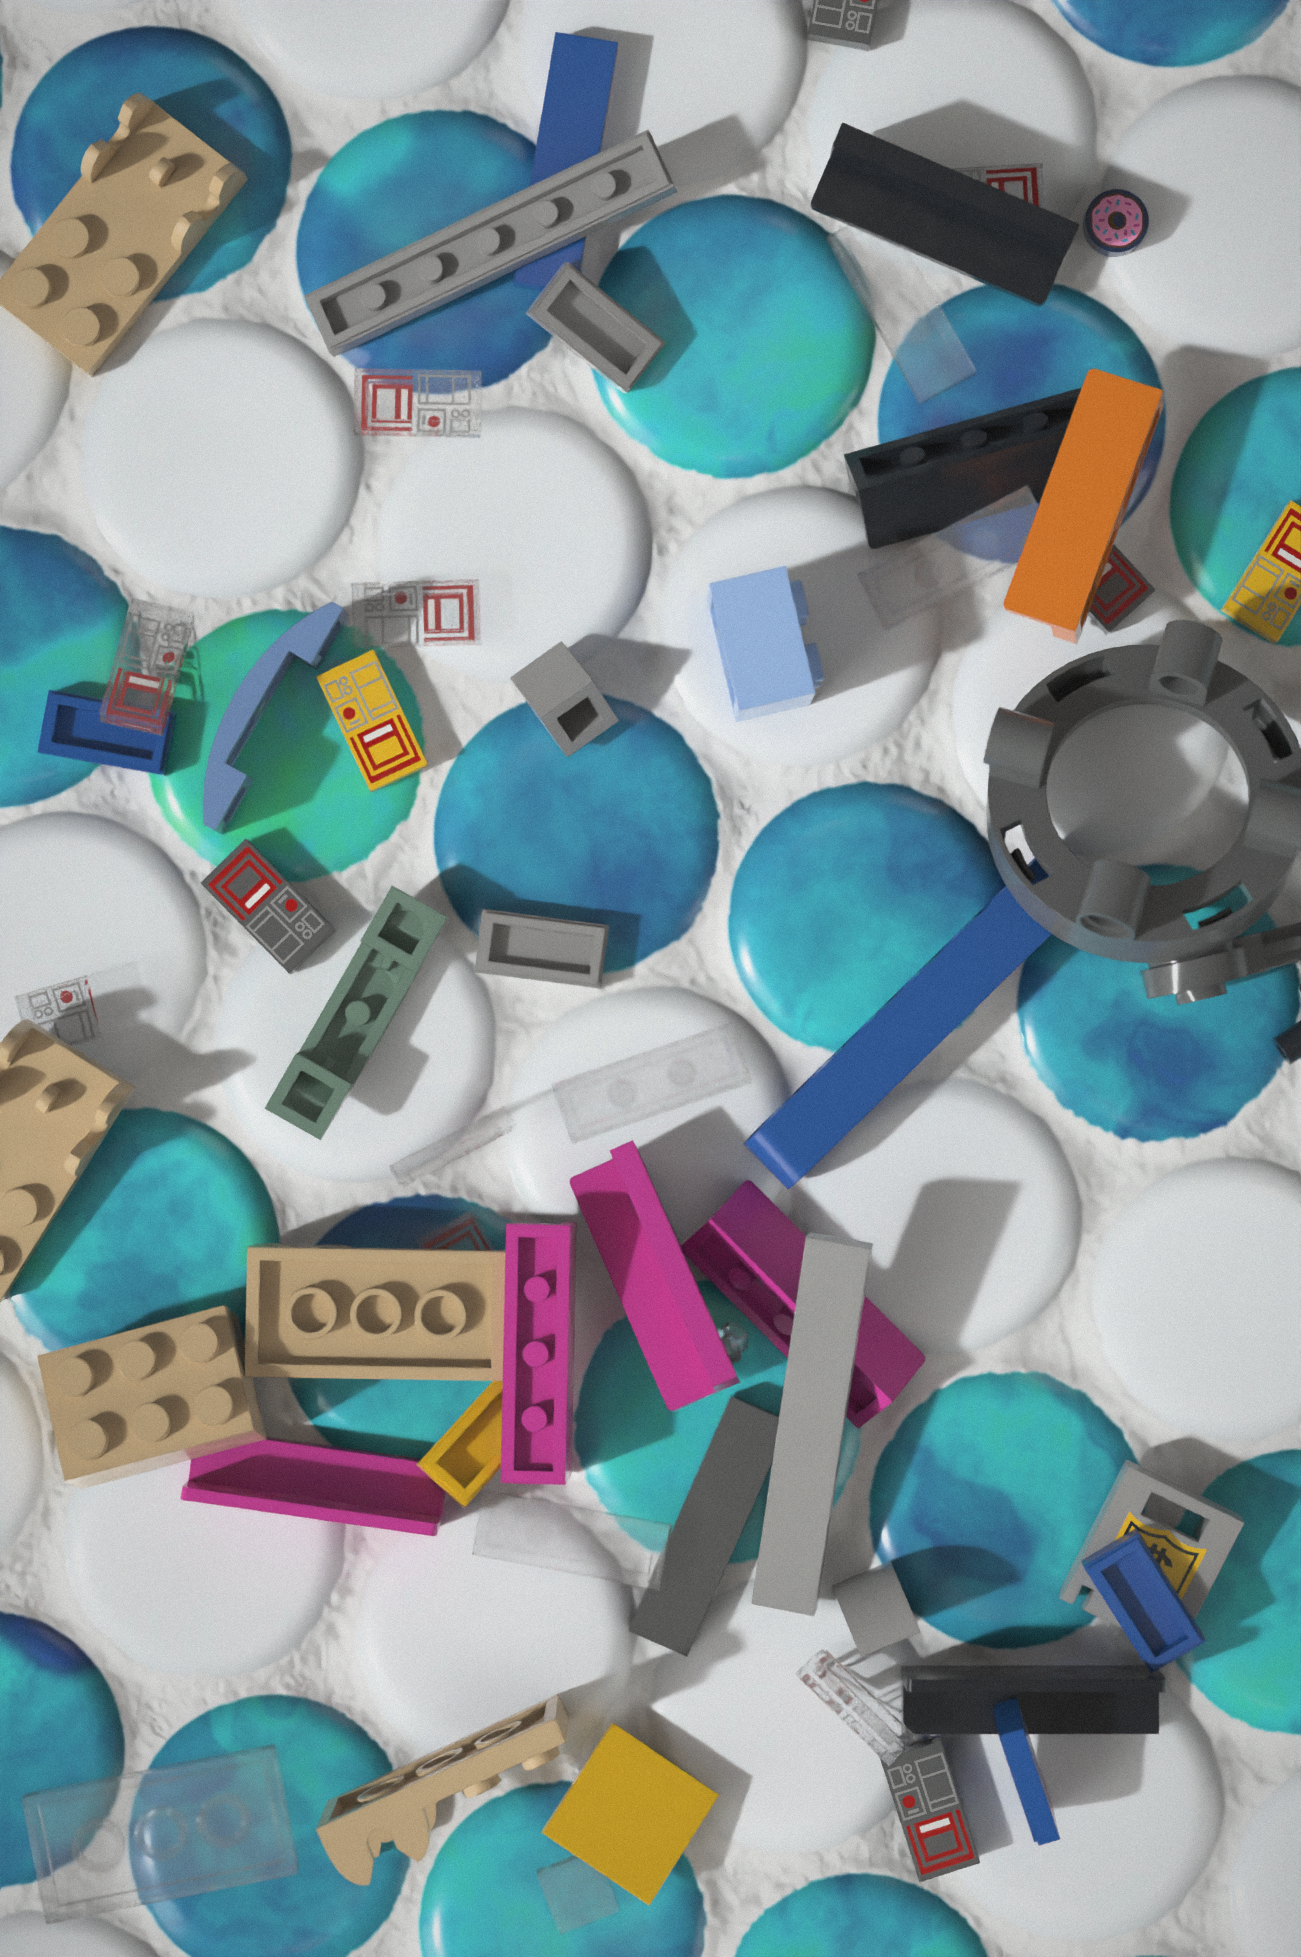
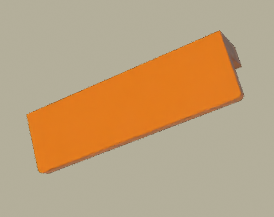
M1094 368L1087 372L1004 600L1006 611L1049 625L1052 628L1054 637L1078 644L1164 407L1163 390Z

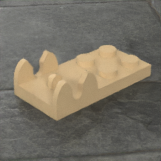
M141 92L131 95L123 103L118 116L120 125L114 136L108 142L101 139L88 147L81 163L82 176L0 279V306L91 378L248 180L242 170L225 159Z
M29 1019L16 1024L0 1043V1303L9 1294L135 1089V1086Z
M279 1243L250 1245L247 1247L245 1377L503 1381L505 1250L352 1248L351 1246L336 1244L315 1245L311 1247H296Z
M559 1694L328 1800L316 1831L335 1868L350 1882L362 1886L369 1885L372 1878L374 1859L380 1855L382 1842L387 1843L394 1840L399 1851L419 1862L424 1858L428 1850L430 1831L436 1821L438 1801L460 1791H463L466 1798L477 1796L501 1782L499 1773L522 1763L526 1771L532 1770L559 1756L558 1746L566 1743L569 1721L568 1713Z

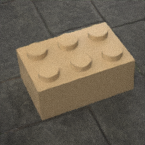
M225 1305L37 1356L64 1481L80 1489L267 1439L253 1378L245 1377V1344L239 1318Z

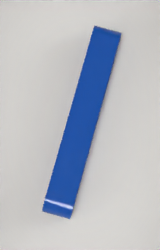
M1068 847V849L1077 857V855ZM1035 858L1028 863V866L1036 876L1032 885L1049 877ZM1005 886L770 1115L743 1144L787 1189H790L1052 933L1030 917L1015 900L1007 886Z

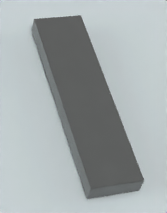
M730 1395L630 1623L629 1632L686 1657L688 1656L772 1464L779 1415L734 1395Z

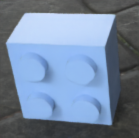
M786 566L709 583L707 601L735 721H744L810 705L815 695V688L821 687L820 681H824L816 643L804 645L800 626L806 625L805 618H809L807 601L801 580L789 582Z

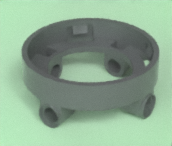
M1190 620L1170 621L1165 627L1160 645H1126L1108 648L1087 654L1065 664L1037 683L1021 699L1014 710L999 707L990 730L983 763L989 765L986 824L990 849L996 867L1015 900L1030 917L1062 941L1100 957L1125 962L1160 963L1197 956L1226 944L1256 923L1272 906L1287 883L1299 850L1301 851V747L1298 739L1278 706L1260 687L1229 665L1218 661L1223 642L1222 637L1217 631L1202 623ZM1135 704H1153L1185 711L1203 720L1219 732L1236 753L1242 765L1248 786L1249 800L1246 821L1240 835L1230 850L1218 862L1202 873L1176 883L1150 885L1151 879L1144 871L1124 862L1098 860L1093 863L1092 868L1088 867L1068 849L1053 825L1047 803L1046 786L1049 770L1056 754L1067 738L1086 721L1108 710ZM1019 825L1033 856L1041 868L1049 875L1048 878L1032 885V882L1036 876L1026 863L1020 849H1014L1010 853L1005 844L1006 832ZM1238 886L1241 887L1248 899L1247 904L1243 908L1232 913L1231 908L1228 906L1217 914L1199 921L1198 929H1192L1184 916L1185 914L1212 905L1227 896Z

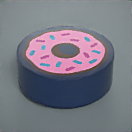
M1112 189L1102 192L1090 203L1083 218V233L1086 241L1091 248L1104 256L1120 257L1131 253L1142 242L1148 230L1149 216L1147 209L1138 196L1127 190Z

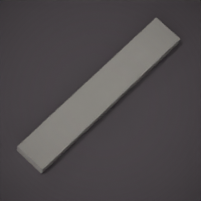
M648 129L304 295L329 353L335 357L675 194L677 190Z
M809 1232L806 1236L751 1604L814 1616L816 1613L873 1243Z

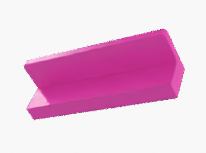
M632 1140L609 1150L613 1159L573 1176L570 1179V1186L666 1407L670 1411H677L740 1383V1380L639 1150Z
M746 1180L711 1217L681 1244L683 1253L788 1358L806 1235L752 1181ZM866 1296L864 1298L846 1416L857 1429L890 1405L925 1362L924 1354Z
M563 1221L560 1224H506L501 1483L565 1485L572 1475L577 1222Z
M267 1437V1439L192 1459L189 1478L182 1486L180 1499L437 1536L441 1527L446 1492L416 1465L421 1460L419 1458Z

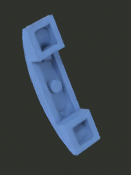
M330 602L294 624L263 653L238 687L223 715L208 759L203 793V821L205 826L220 834L224 833L254 779L233 767L235 761L294 659L297 658L318 670L349 616L343 607Z

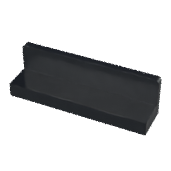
M843 122L833 142L828 163L811 200V208L816 212L1035 306H1042L1045 303L1063 259L1080 225Z
M1082 388L844 454L847 475L860 504L865 536L869 547L877 549L1040 503Z
M1146 1665L901 1666L903 1734H998L994 1714L995 1704L1017 1698L1029 1734H1159V1692L1166 1691V1678L1159 1669L1151 1674Z

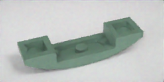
M391 886L360 940V946L300 1051L295 1054L264 1109L315 1138L322 1140L404 1000L448 919L447 916L398 888Z

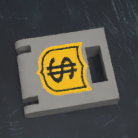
M1126 1459L1063 1582L1059 1598L1072 1604L1084 1585L1090 1588L1081 1606L1082 1610L1122 1629L1084 1569L1082 1560L1137 1528L1195 1620L1244 1525V1520L1240 1514ZM1152 1492L1201 1516L1194 1530L1197 1539L1142 1513Z

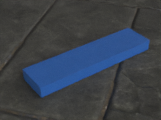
M555 32L529 187L601 152L618 52V42ZM587 236L516 269L513 280L514 286L542 291L564 262H569L581 272Z

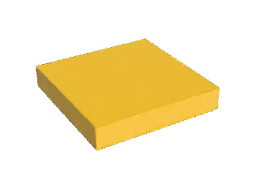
M610 1723L541 1833L645 1904L650 1905L719 1794L616 1724Z

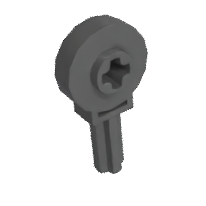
M1301 922L1236 937L1220 947L1190 958L1148 963L1149 968L1140 971L1146 997L1151 999L1175 994L1177 1005L1227 994L1225 981L1301 962Z

